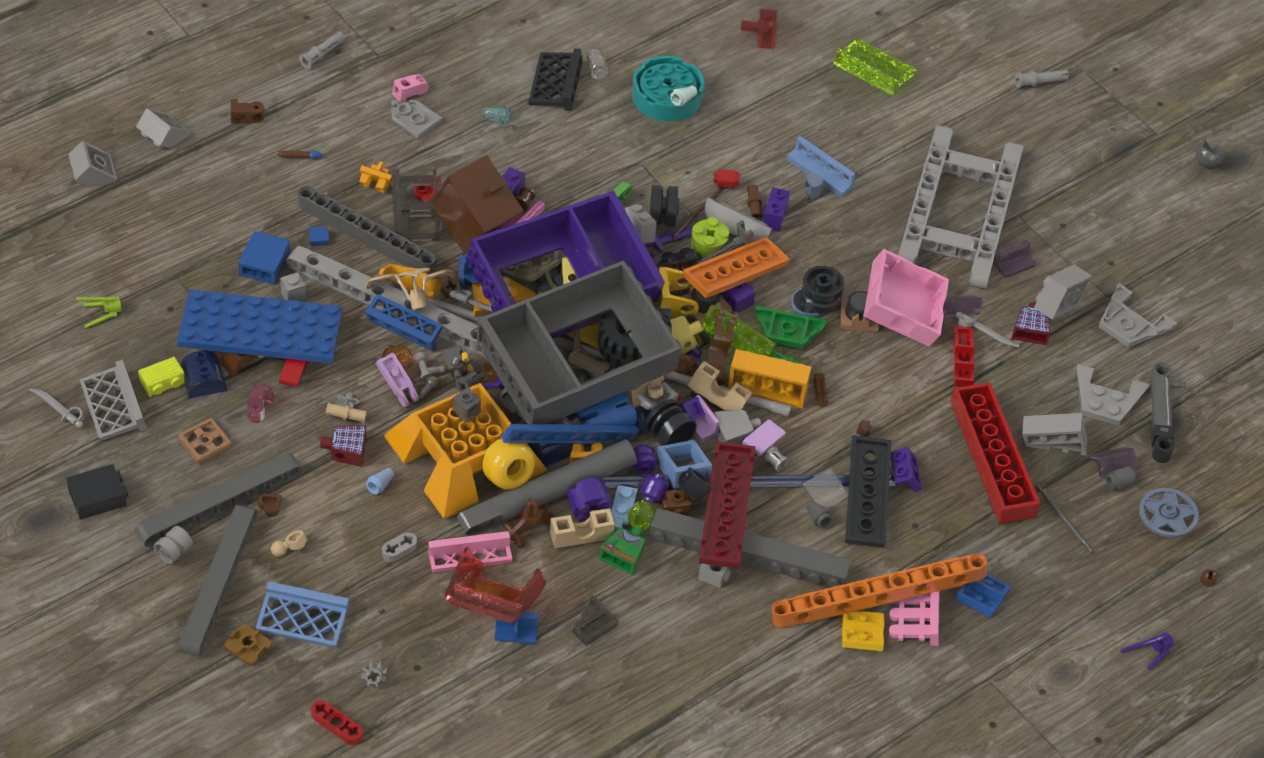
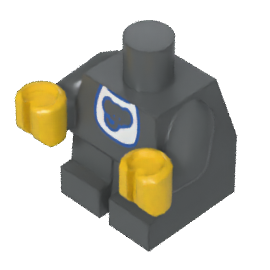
M462 346L443 350L444 360L455 380L465 375V373L469 374L474 371L471 364L467 366L464 364V362H469L470 360L468 354L463 351Z

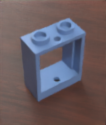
M695 440L658 447L657 464L674 489L680 488L678 484L679 477L689 467H692L711 482L712 464ZM690 458L695 462V464L677 467L674 461Z

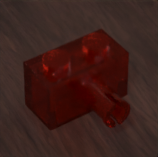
M760 9L757 22L741 20V31L756 32L757 48H775L777 10Z

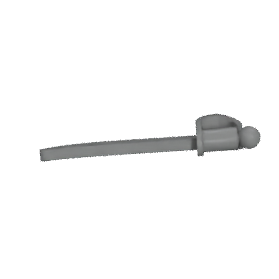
M469 290L450 292L452 298L460 300L464 304H473L492 312L491 306L471 299L472 292Z
M960 311L956 313L958 326H974L1004 344L1019 348V344L977 321L978 318L973 319Z
M29 388L30 392L43 399L62 415L63 422L68 420L77 428H82L85 417L79 407H71L67 410L48 393L39 389Z

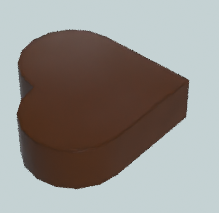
M261 494L258 497V507L264 510L267 516L275 517L279 514L282 495Z

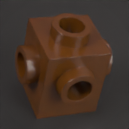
M682 490L666 491L665 499L662 500V509L688 516V511L692 508L691 498L687 497V494Z

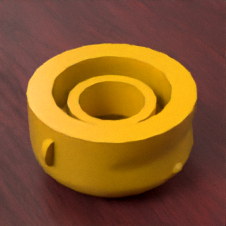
M501 438L487 449L483 458L482 468L486 478L503 490H512L524 485L530 479L535 468V458L531 449L524 443H504ZM515 460L512 468L507 470L508 466Z

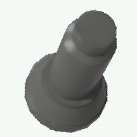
M428 377L425 387L418 395L420 401L425 399L431 390L439 386V379L437 377Z

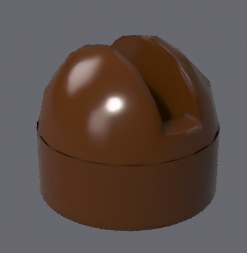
M1206 569L1202 573L1200 580L1203 585L1212 587L1216 584L1218 576L1214 570Z

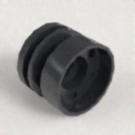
M668 399L652 409L645 420L644 427L654 438H657L661 446L690 441L697 429V423L688 413H684L683 408L675 400Z

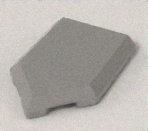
M391 100L392 121L418 139L423 138L439 126L443 120L441 116L417 100H409V102Z

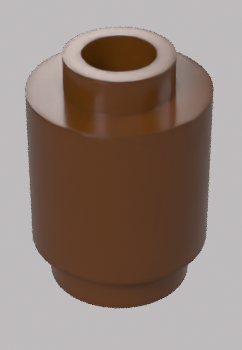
M680 354L677 370L674 372L692 375L698 366L695 357Z

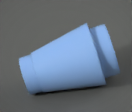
M386 468L370 476L366 482L367 489L373 494L382 493L394 477V472L390 468Z

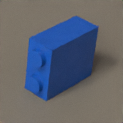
M254 231L238 263L239 275L275 285L286 263V259L290 255V240Z

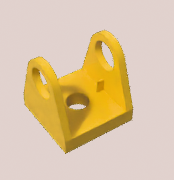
M659 267L658 271L665 284L659 300L654 302L655 307L658 306L662 310L670 309V319L696 314L699 310V305L696 301L670 295V291L691 287L689 282L685 284L677 282L679 279L684 278L682 276L683 271ZM685 305L694 306L690 311L681 310V307Z

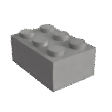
M1072 265L1067 268L1065 267L1059 272L1057 271L1051 276H1047L1043 282V290L1039 292L1035 299L1037 302L1034 308L1051 319L1076 308L1092 275L1078 266Z

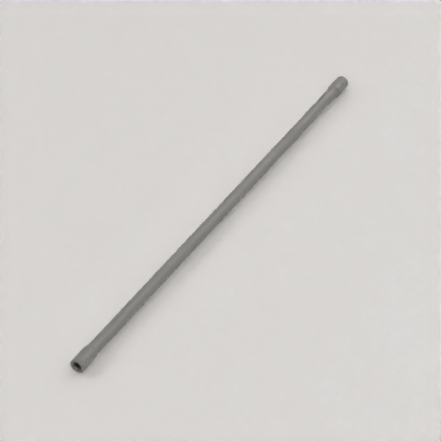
M425 296L427 303L459 317L478 322L479 318L486 316L485 314L474 317L472 310L436 299H429ZM562 337L553 339L556 346L572 351L575 350L574 341ZM582 344L584 350L590 356L605 360L598 348ZM674 371L663 375L664 379L688 385L692 379L691 376ZM718 385L720 388H722V389H724V390H729V389H731V388H727V387ZM751 395L746 402L747 404L767 409L789 417L792 408L790 405Z

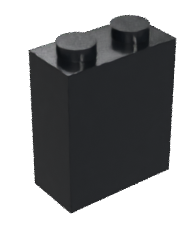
M113 464L66 477L68 491L80 520L127 506L128 490L126 486H122L121 473L115 470Z

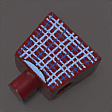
M1036 302L1029 303L1028 307H1021L1014 326L1012 340L1047 345L1050 336L1049 317L1034 308Z
M366 425L334 427L333 437L321 436L320 448L331 449V459L333 461L362 467L367 438Z

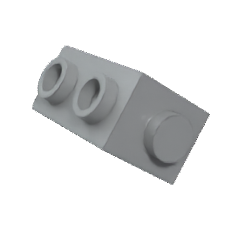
M662 382L663 395L657 400L639 393L636 397L641 401L639 404L642 407L652 410L665 400H676L679 394L668 384Z

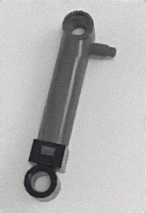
M1158 362L1153 366L1149 379L1152 387L1153 421L1151 447H1153L1151 455L1159 463H1166L1170 460L1175 445L1171 413V388L1186 387L1185 382L1170 380L1172 368L1165 362Z

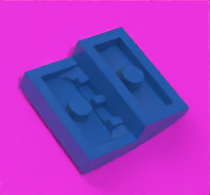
M986 574V577L982 580L965 584L958 591L955 599L991 618L1005 599L1011 586Z

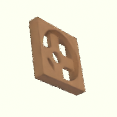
M212 417L177 434L178 440L198 465L233 448L232 442ZM203 430H212V432L208 433ZM195 433L197 439L189 443L190 436ZM221 437L223 440L222 445L216 447L213 444V440ZM208 438L209 441L204 443L201 439ZM202 446L206 447L208 452L198 454L195 449Z

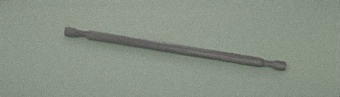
M1037 484V489L1041 491L1042 495L1051 504L1055 511L1060 515L1064 522L1069 526L1073 533L1078 537L1082 544L1085 547H1087L1088 551L1091 554H1093V549L1088 546V543L1079 534L1075 527L1070 523L1066 516L1056 506V504L1047 495V493L1043 491L1041 486Z

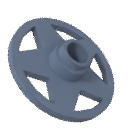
M1158 488L1148 492L1142 498L1139 506V515L1145 526L1152 532L1164 537L1176 538L1189 534L1196 527L1199 518L1198 509L1193 500L1183 492L1171 488ZM1164 493V496L1161 501L1150 498L1154 495ZM1177 496L1185 500L1189 505L1178 504ZM1144 508L1154 514L1150 522L1144 513ZM1194 516L1193 523L1187 528L1184 519ZM1170 527L1175 532H1167L1160 528Z

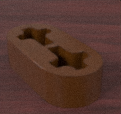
M442 267L439 271L452 270L454 273V278L438 277V280L442 281L441 289L443 295L448 299H455L450 296L451 289L449 287L451 286L452 290L456 292L460 290L456 272L451 267Z

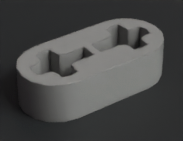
M403 533L388 541L382 547L383 559L387 562H395L414 552L417 548V537L413 533Z

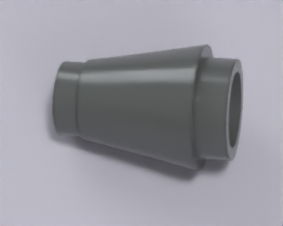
M810 501L806 505V510L815 526L823 529L832 523L831 512L815 501Z

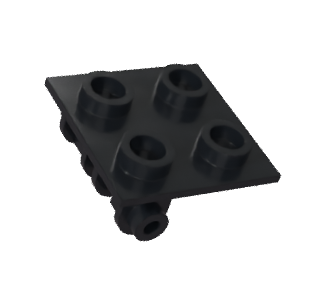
M690 247L682 248L679 250L680 252L676 253L664 252L661 254L660 266L674 269L675 264L676 270H679L677 263H681L683 271V262L686 269L698 264V260L694 261V259H697L695 250L690 249Z

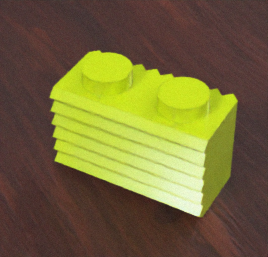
M175 356L138 370L139 381L150 397L152 395H159L170 388H177L185 383L184 371Z

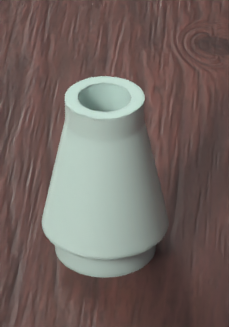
M694 86L675 89L671 94V101L676 106H683L693 96L697 95V89Z

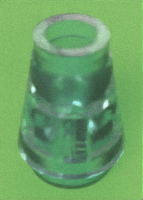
M485 107L483 110L484 118L502 125L510 120L511 111L506 107Z

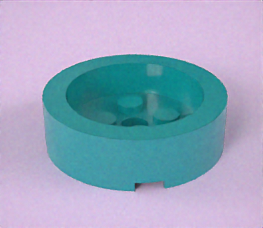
M658 56L644 61L642 66L635 70L633 76L632 99L635 106L646 116L660 121H679L692 116L702 104L704 78L700 70L694 64H688L683 62L682 58L674 56ZM694 86L697 89V95L693 96L683 106H676L671 101V94L675 89Z

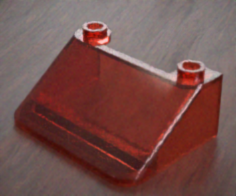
M465 547L445 591V598L451 605L513 623L520 619L542 593L546 580L541 570L537 568L532 579L526 583L524 590L484 578L485 566L483 562L474 557L469 547Z

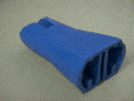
M625 392L576 413L579 421L584 422L583 425H633L637 421L636 410L631 403H628L629 399Z

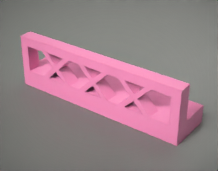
M509 531L428 541V555L432 573L512 563L513 560L510 550ZM506 550L507 556L498 557L494 554L497 551ZM479 553L487 556L483 560L475 558L476 554ZM457 556H463L467 558L465 562H457L456 560H454ZM442 558L447 561L444 565H435L434 559Z

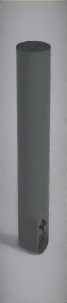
M627 439L526 482L518 488L508 490L466 509L457 516V520L466 536L474 535L521 515L527 508L528 499L530 498L537 499L539 506H542L567 495L568 489L571 487L573 490L577 487L576 483L589 478L601 480L637 464L635 452Z

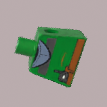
M636 526L630 532L619 528L600 547L599 559L633 576L644 552L645 540L641 537L643 531Z

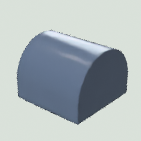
M816 173L806 174L804 189L811 200L818 198L822 189L823 179Z

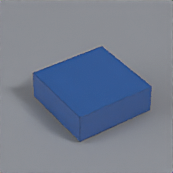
M328 226L309 228L310 246L329 245Z

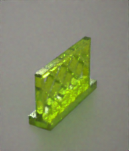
M859 38L845 49L841 47L837 51L834 63L892 96L897 92V88L916 72L915 68Z

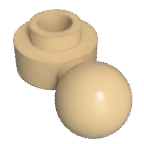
M297 530L290 533L284 542H274L271 545V553L276 557H282L286 554L287 549L299 550L303 548L307 541L304 532Z

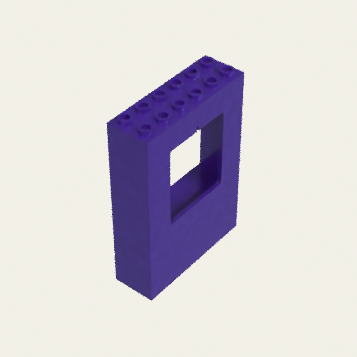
M615 191L473 238L466 257L467 265L473 269L475 280L483 288V295L489 300L493 313L516 304L499 272L500 270L558 250L564 252L577 278L624 260L626 265L631 267L635 279L641 282L643 291L646 296H650L652 303L659 300L665 284ZM602 314L555 332L550 336L554 339L576 331V329H582L599 323Z

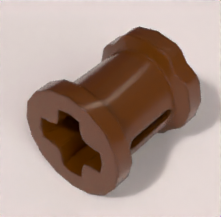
M524 186L521 188L516 200L525 211L529 207V202L536 197L533 189Z

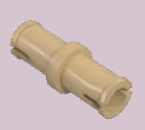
M328 402L326 415L340 417L345 421L349 419L365 423L367 411L350 408L349 405L340 406Z

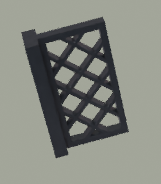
M574 48L573 53L540 52L529 97V105L564 106L565 111H572L583 65L581 49ZM544 58L552 59V61L545 63ZM563 59H570V61L564 64L561 62ZM557 63L559 67L553 70L551 66ZM547 69L549 73L543 76L541 72ZM562 70H565L567 72L562 76L558 74ZM552 76H555L557 78L552 82L548 80ZM542 82H545L547 84L541 88L537 86ZM560 82L564 84L560 88L555 87ZM550 88L554 90L549 94L545 93V91ZM540 94L544 96L541 99H534ZM556 95L561 96V100L552 98Z

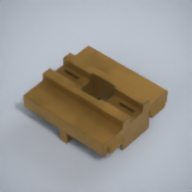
M244 624L230 635V639L224 643V649L249 666H252L256 661L260 660L262 655L267 653L273 642L260 634V630H254Z

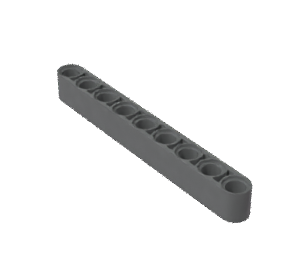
M303 186L298 190V206L303 211L404 266L417 269L430 268V271L425 272L427 274L436 272V256L432 252L310 186Z
M286 453L141 521L136 525L135 532L146 547L154 546L159 539L166 537V534L174 526L188 530L234 508L236 505L245 503L297 478L303 469L291 453Z
M241 505L235 506L181 637L179 652L196 656L202 655L256 521L257 509Z

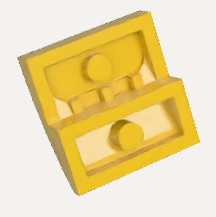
M854 611L843 614L842 648L883 651L884 613Z

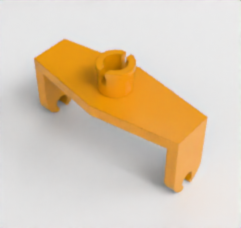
M388 264L381 268L379 274H400L417 268ZM425 272L421 273L418 277L415 276L417 287L421 288V290L423 289L421 277L428 275ZM411 276L400 278L406 289L414 290ZM434 277L427 281V298L434 299L440 295L442 281ZM389 279V280H391V281H393V282L399 284L396 279Z

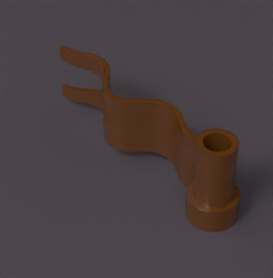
M723 307L720 308L716 318L715 335L709 346L706 363L720 371L716 381L722 384L726 382L728 375L726 372H723L725 359L733 342V328L739 312H734L727 325L726 335L723 337L722 318L725 309Z

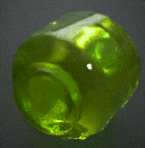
M644 500L634 503L627 517L632 527H639L641 530L650 527L656 512L654 506Z

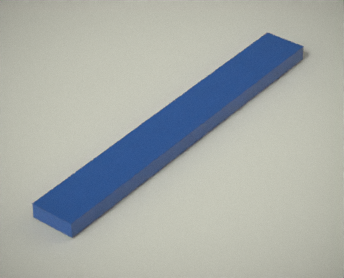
M510 424L501 438L504 443H618L625 439L631 442L639 430L636 425Z

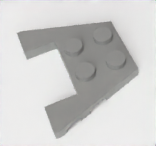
M1120 283L1117 285L1099 323V328L1128 348L1174 330L1177 326V322L1165 314L1152 324L1125 306L1124 303L1131 298L1133 292Z
M1077 364L1075 371L1077 374V387H1079L1080 409L1083 416L1119 426L1131 412L1133 406L1148 391L1150 384L1136 380L1132 381L1129 394L1092 384L1090 380L1094 368Z

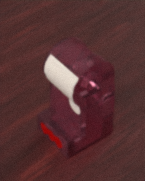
M253 385L247 404L249 421L259 423L264 420L266 403H272L274 398L272 386Z

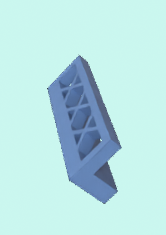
M799 136L797 138L796 147L787 155V161L806 174L816 173L820 175L823 179L822 185L841 198L853 189L856 173L803 137Z

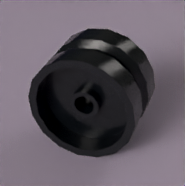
M652 185L650 215L657 221L656 226L660 225L663 214L665 225L675 227L679 211L678 186H668L666 197H663L662 185Z
M816 266L810 268L803 278L801 290L803 305L810 311L819 314H828L840 307L845 284L844 277L832 267Z

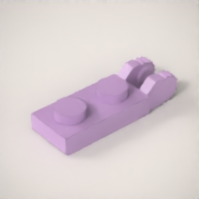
M394 353L376 361L375 364L404 408L409 406V402L403 391L407 390L413 402L419 400L412 381Z

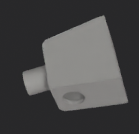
M744 410L714 412L715 417L719 420L717 437L720 442L742 444L746 437L761 426L759 418L749 420Z

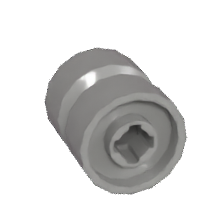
M174 526L166 534V537L159 539L154 544V550L165 563L172 564L181 554L193 546V541L183 528Z

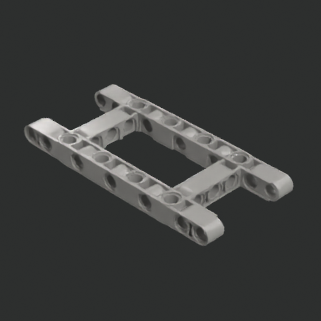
M936 125L898 255L915 265L920 249L973 262L969 278L970 285L986 289L1024 145L1008 142V144H1005L1001 162L949 150L953 134L952 128ZM946 172L958 175V177L971 178L978 182L983 181L994 185L980 238L927 226L942 173Z

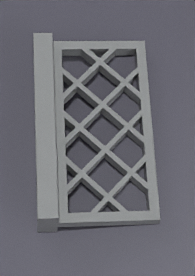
M123 360L115 362L116 367L80 379L100 442L139 428L140 432L147 429ZM116 375L112 383L105 381L108 376ZM91 382L97 383L94 389L87 388L86 384ZM102 385L109 387L106 393L99 392ZM114 389L121 391L118 397L110 395ZM95 395L102 397L99 404L91 402ZM107 399L114 401L111 408L103 406ZM119 403L126 405L122 412L115 410ZM100 410L107 412L103 419L96 417ZM112 414L119 416L115 423L108 421ZM124 418L132 421L131 424L120 425ZM105 425L112 427L110 431L102 434L101 430Z

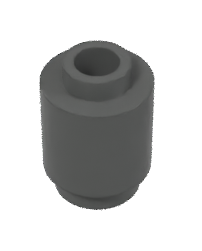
M1129 466L1111 471L1106 475V483L1111 490H1119L1134 485L1137 479L1135 470Z

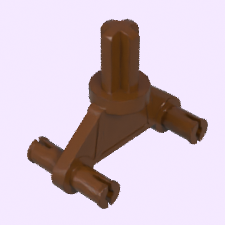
M530 498L521 521L515 527H513L510 521H507L503 524V527L506 531H509L510 540L514 541L518 548H522L526 545V542L521 537L522 533L543 523L550 526L551 518H555L552 512H548L544 505L539 507L537 499Z

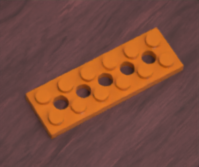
M764 237L684 269L682 276L705 298H709L789 265L790 258L767 237Z

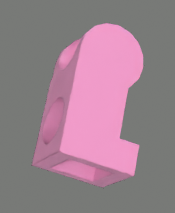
M420 74L410 75L394 80L392 94L399 102H406L408 97L425 94L429 89V84Z

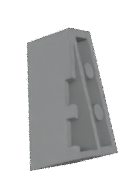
M1082 413L1024 416L1022 434L1026 447L1050 450V447L1062 449V452L1065 453L1072 450L1081 452L1080 455H1087V433Z

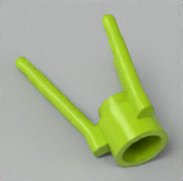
M119 297L76 298L77 301H99L84 303L83 306H104V311L109 312V314L86 324L85 328L109 318L117 317V312H121Z

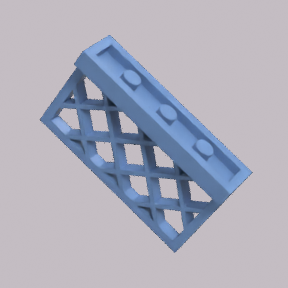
M268 581L267 593L255 628L256 630L258 629L260 632L337 648L345 617L350 608L349 598ZM270 599L278 600L281 606L271 611L268 604ZM293 604L299 605L302 610L291 615L287 607ZM313 608L319 609L321 614L311 619L307 612ZM284 609L289 617L278 622L274 614ZM332 613L341 614L340 619L334 623H331L327 617ZM305 614L309 621L298 626L294 619ZM272 617L276 623L271 627L262 626L263 620ZM325 618L328 626L318 630L314 623ZM292 621L296 628L290 632L284 631L282 625ZM312 625L316 633L310 636L304 635L301 630ZM332 629L335 636L333 641L324 639L321 634Z

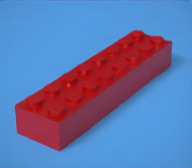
M991 383L954 388L950 403L999 524L1037 518L1040 501Z

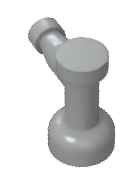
M418 352L412 357L413 363L419 366L421 370V379L423 381H427L428 377L433 376V374L445 372L444 366L427 367L428 356L425 352Z

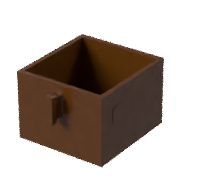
M487 155L448 176L428 201L429 204H432L463 251V256L468 253L473 238L511 226L524 211L506 185L507 181L501 177Z

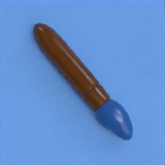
M319 151L278 152V156L284 158L316 159L323 156Z

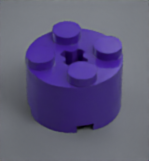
M598 478L584 479L577 482V487L573 490L570 487L567 491L573 515L580 523L590 517L591 511L609 509L612 506L604 480L599 482Z

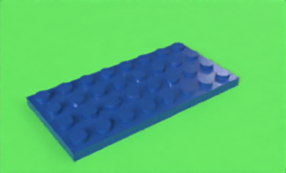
M190 289L177 339V347L333 364L343 306Z

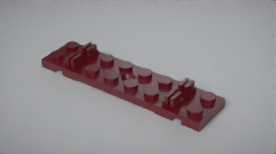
M716 441L710 482L712 488L709 490L699 557L700 564L740 568L756 446Z

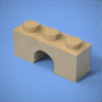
M703 361L687 386L724 411L742 410L752 392L737 382L732 389L724 390L720 388L716 381L720 371Z
M610 508L591 511L590 517L582 523H573L571 515L551 518L550 535L554 549L608 540L614 534L615 524Z

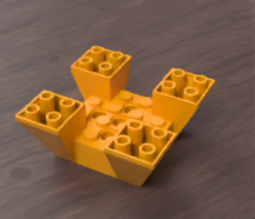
M481 383L470 387L481 399V413L468 423H465L453 411V397L460 393L458 392L411 413L384 435L403 464L428 453L437 462L424 488V493L443 519L479 504L473 473L483 469L482 462L487 449L495 441L501 439L511 424ZM534 452L535 468L529 480L547 472L546 467ZM515 460L508 466L507 470L512 468Z

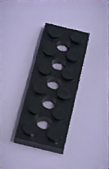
M852 436L845 543L885 547L892 440ZM871 453L876 458L874 460H869L866 458L865 455ZM868 470L872 471L874 473V476L868 477L865 475L864 472ZM871 488L874 493L866 494L863 489ZM869 505L872 507V511H864L862 506ZM864 522L869 523L871 528L864 529L861 524Z

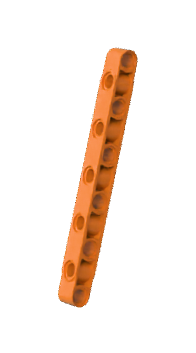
M973 554L777 601L772 606V621L776 627L784 628L962 586L986 577L987 559L982 554Z

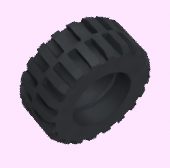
M654 306L661 313L663 322L670 327L672 332V324L668 315L660 307ZM609 310L603 313L599 320L598 346L600 354L616 368L617 366L622 367L643 358L633 341L621 335L627 332L615 313Z

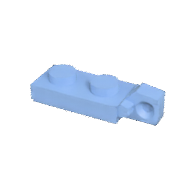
M618 485L611 511L615 524L614 533L619 528H623V525L630 524L637 488Z

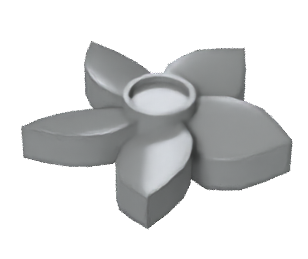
M351 392L346 394V398L337 395L340 406L349 405L350 408H353V406L360 404L358 399L352 398Z

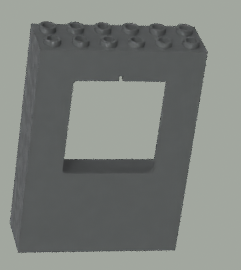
M624 260L478 319L476 341L527 424H549L677 370L681 350L679 341L674 339L670 327L665 325L661 313L654 308L650 296H646L641 282L635 279L631 267L627 266ZM612 310L626 332L629 333V337L643 358L579 383L550 335Z

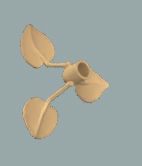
M418 268L400 274L375 276L366 282L365 287L367 288L372 283L382 279H396L404 291L407 300H410L412 310L427 307L425 296H427L426 283L428 280L440 276L454 278V273L452 270H441L421 277V280H423L422 290L417 287L415 276L418 277L421 273L430 271V268ZM412 277L414 290H410V294L400 278Z

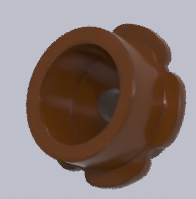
M862 419L856 434L862 437L869 436L873 427L870 425V420L865 421Z

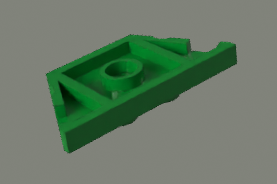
M757 305L755 308V314L765 342L804 349L827 325V320Z

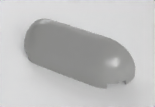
M707 198L705 203L707 219L709 217L717 218L718 221L728 228L729 233L737 236L736 223L743 220L745 222V231H753L754 241L770 235L772 228L767 227L768 224L726 203H719L712 198Z

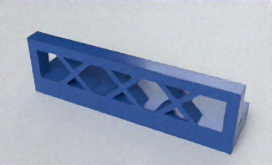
M376 294L365 312L368 321L428 350H435L437 347L435 339L443 328L441 324ZM379 301L385 303L387 309L381 311L374 308ZM399 310L403 313V317L395 319L391 316L390 312ZM416 318L419 320V325L410 326L407 320ZM433 326L436 329L432 335L424 333L423 328Z

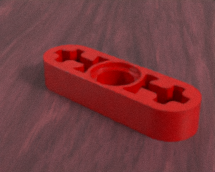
M320 700L312 704L311 717L314 721L349 745H357L362 741L363 730L359 724L325 701ZM339 719L343 723L340 726H333L331 722ZM349 732L352 733V734H354V733L356 732V733H357V736H356V735L349 736Z

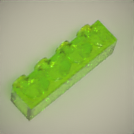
M715 304L704 314L703 329L712 336L715 335V322L721 308L718 304ZM725 309L722 318L723 337L726 335L727 325L733 314ZM739 318L736 319L733 328V342L730 348L735 351L738 349L772 357L775 352L776 343Z

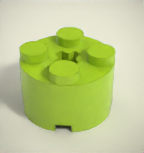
M715 217L699 221L692 228L691 249H694L695 253H699L702 257L701 259L720 250L728 244V228Z

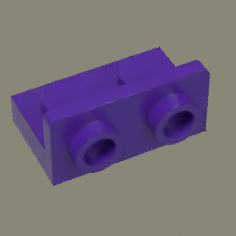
M907 446L891 452L894 483L896 485L906 483L914 492L922 490L918 460L910 448Z

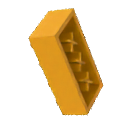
M736 349L731 364L728 388L732 389L737 382L751 391V395L803 408L808 390L811 366Z

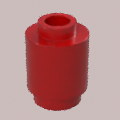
M718 169V172H714L713 183H717V187L723 188L739 187L740 172Z

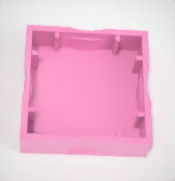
M883 249L873 260L864 317L930 347L941 335L944 316L943 305L947 296L949 279Z

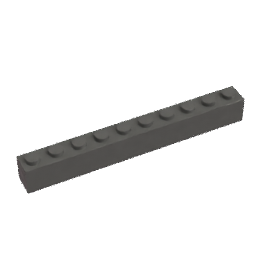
M657 508L650 526L649 538L700 552L705 521ZM744 531L740 563L831 588L846 584L851 560Z

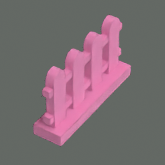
M940 591L892 602L895 605H899V608L890 610V618L893 621H899V624L890 626L889 634L891 637L898 638V641H903V638H919V641L930 638V646H939ZM920 605V608H904V606ZM904 621H920V625L904 624ZM925 621H930V625H925Z

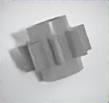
M371 659L369 666L363 665L362 670L365 673L361 675V679L366 678L367 686L375 684L378 687L380 680L386 681V676L383 674L387 672V668H382V661L376 663ZM371 671L378 673V675L375 676L374 673H371Z

